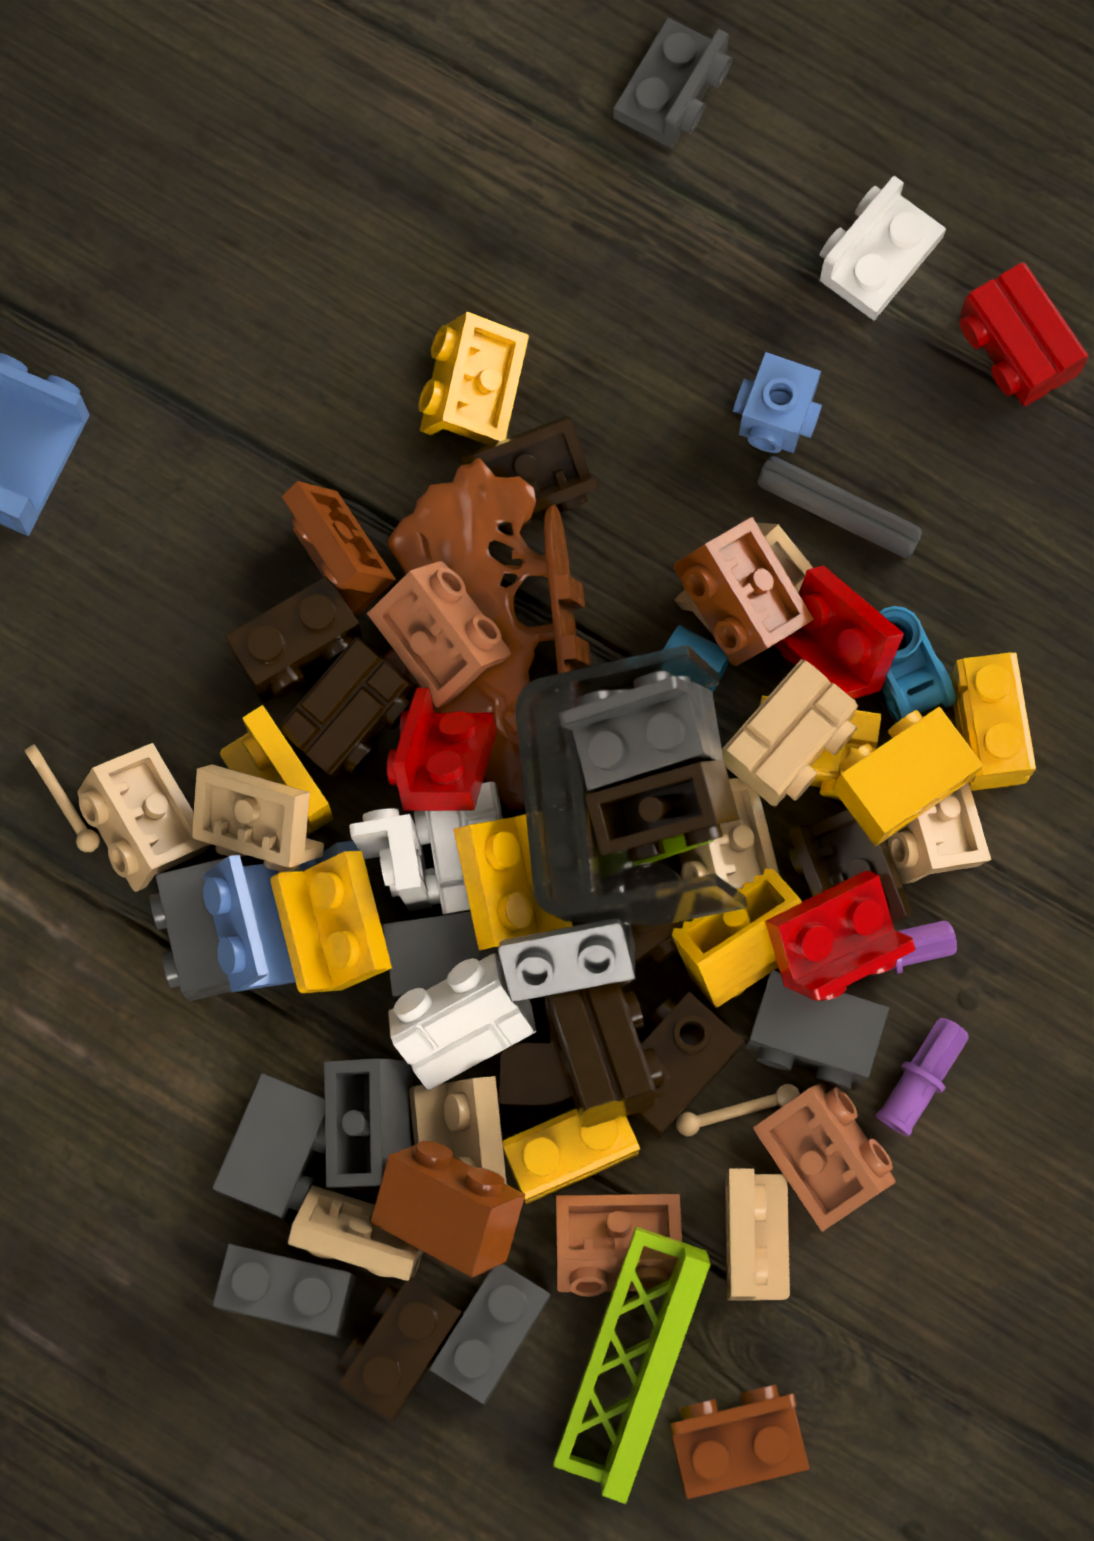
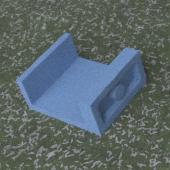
M0 353V524L29 536L90 415L81 395H79L80 390L75 385L54 375H49L47 380L28 373V368L17 359Z
M354 841L335 843L323 852L322 857L301 863L300 868L295 871H305L344 851H360V849L357 848ZM240 855L228 856L203 874L205 882L203 899L208 912L213 915L219 939L217 948L219 965L222 971L227 974L231 992L296 983L270 878L273 875L292 871H275L266 868L264 864L242 866Z

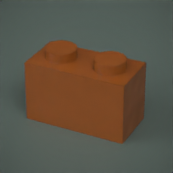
M423 1141L388 1156L371 1223L464 1274L474 1277L507 1261L525 1194L505 1184L504 1178L500 1174L485 1168H474L453 1157V1152L448 1147L436 1142Z

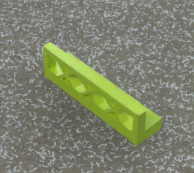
M637 1226L634 1228L553 1459V1467L600 1482L601 1493L604 1497L625 1504L628 1500L710 1267L707 1250ZM644 1246L677 1257L670 1279L648 1290H645L635 1270ZM632 1281L638 1295L625 1300ZM664 1294L657 1314L651 1300ZM644 1304L654 1324L650 1337L625 1349L615 1330L619 1315ZM612 1340L617 1354L604 1359L609 1343ZM643 1354L636 1373L630 1359ZM623 1363L633 1383L629 1397L604 1408L594 1388L598 1375ZM591 1399L597 1412L583 1418ZM623 1412L617 1431H615L610 1418ZM602 1422L612 1442L605 1465L572 1455L571 1452L578 1433Z

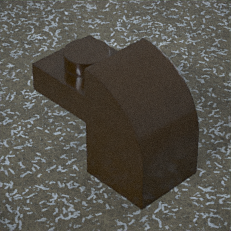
M552 1035L551 1043H515L501 1051L500 1111L546 1112L559 1109L573 1101Z

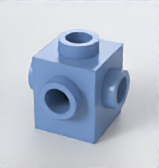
M765 352L755 382L744 378L735 402L733 412L742 415L739 435L748 438V442L752 446L762 451L779 453L781 450L794 454L800 435L808 438L812 437L822 408L821 404L813 402L821 371Z

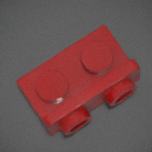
M824 565L808 569L798 593L814 620L780 640L774 646L786 660L795 665L801 659L809 662L825 675L830 683L837 685L852 699L881 691L904 633Z
M416 688L410 709L404 710L401 714V737L397 749L390 750L387 759L388 780L391 786L398 787L403 811H475L497 734L493 712L468 713L456 711L451 713H435L430 688Z
M867 870L765 921L784 987L815 1001H826L842 995L847 990L848 985L867 975L880 974L891 970L896 966L898 959L916 950L912 937L894 930L880 876Z

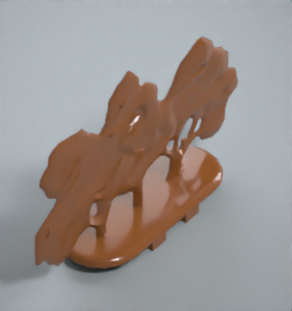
M478 458L471 464L461 465L456 472L453 482L430 485L426 493L417 500L414 513L403 518L388 538V546L405 574L410 570L438 561L444 562L449 569L457 573L462 579L466 592L483 615L491 619L500 630L501 639L510 649L511 655L502 663L487 668L451 703L439 708L434 703L433 705L435 713H451L456 711L468 713L493 712L497 734L484 779L487 782H495L497 784L499 799L509 810L543 808L544 805L531 764L552 757L561 765L569 763L567 753L547 735L543 721L554 705H562L563 711L576 708L575 700L583 696L580 667L591 666L589 643L576 636L574 609L585 608L583 584L570 576L566 537L561 515L556 504L549 506L545 512V554L540 556L531 550L519 533L523 524L532 516L536 504L534 488L520 476L509 478L495 477L486 464ZM505 521L511 523L514 535H505L499 531L498 524ZM496 540L514 548L511 551L512 559L521 558V565H503L489 553L488 547L490 542ZM505 573L516 574L517 578L513 584L507 588L501 586ZM528 576L548 578L552 624L527 627L518 621L514 610V595L518 587ZM555 640L559 688L550 689L530 681L528 671L535 657L534 649L541 641ZM394 649L389 650L384 657L418 688H422ZM536 705L534 715L529 719H520L517 716L519 708ZM568 729L569 734L575 740L573 731Z

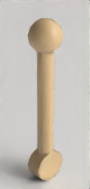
M35 744L31 745L24 751L76 832L77 847L83 852L94 851L100 842L99 835L94 830L87 829Z
M784 1084L776 1090L775 1094L700 1115L684 1112L677 1118L676 1127L682 1135L693 1136L699 1131L700 1127L775 1106L782 1108L799 1096L800 1092L794 1085Z

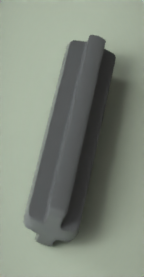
M770 456L758 476L757 484L761 488L903 558H909L914 553L922 537V529L919 526L776 456Z

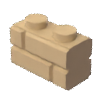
M801 659L722 748L725 766L743 782L748 783L750 788L769 804L776 807L786 794L795 801L818 775V772L811 766L820 755L827 750L835 756L856 732L857 727L850 721L853 719L858 705L854 699L837 685L830 683L827 677L814 666Z

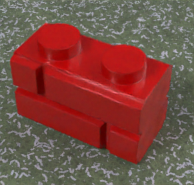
M1022 262L1001 274L997 279L990 280L966 296L960 312L963 317L960 319L962 333L973 348H984L994 363L991 366L992 376L999 389L1005 395L1015 394L1022 406H1027L1048 394L1052 389L1055 390L1074 379L1082 372L1089 355L1026 263Z

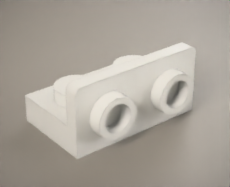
M893 176L882 190L874 186L868 191L855 211L859 218L847 232L841 227L838 228L828 239L820 253V256L824 258L820 281L873 321L942 240L946 230L945 227L901 196L904 182L896 176Z
M380 809L365 813L362 816L363 822L350 824L351 838L357 848L362 851L364 859L380 857L385 886L390 887L392 897L400 896L409 912L433 908L428 899L424 869H426L423 845L420 846L416 826L411 815H400L398 809Z

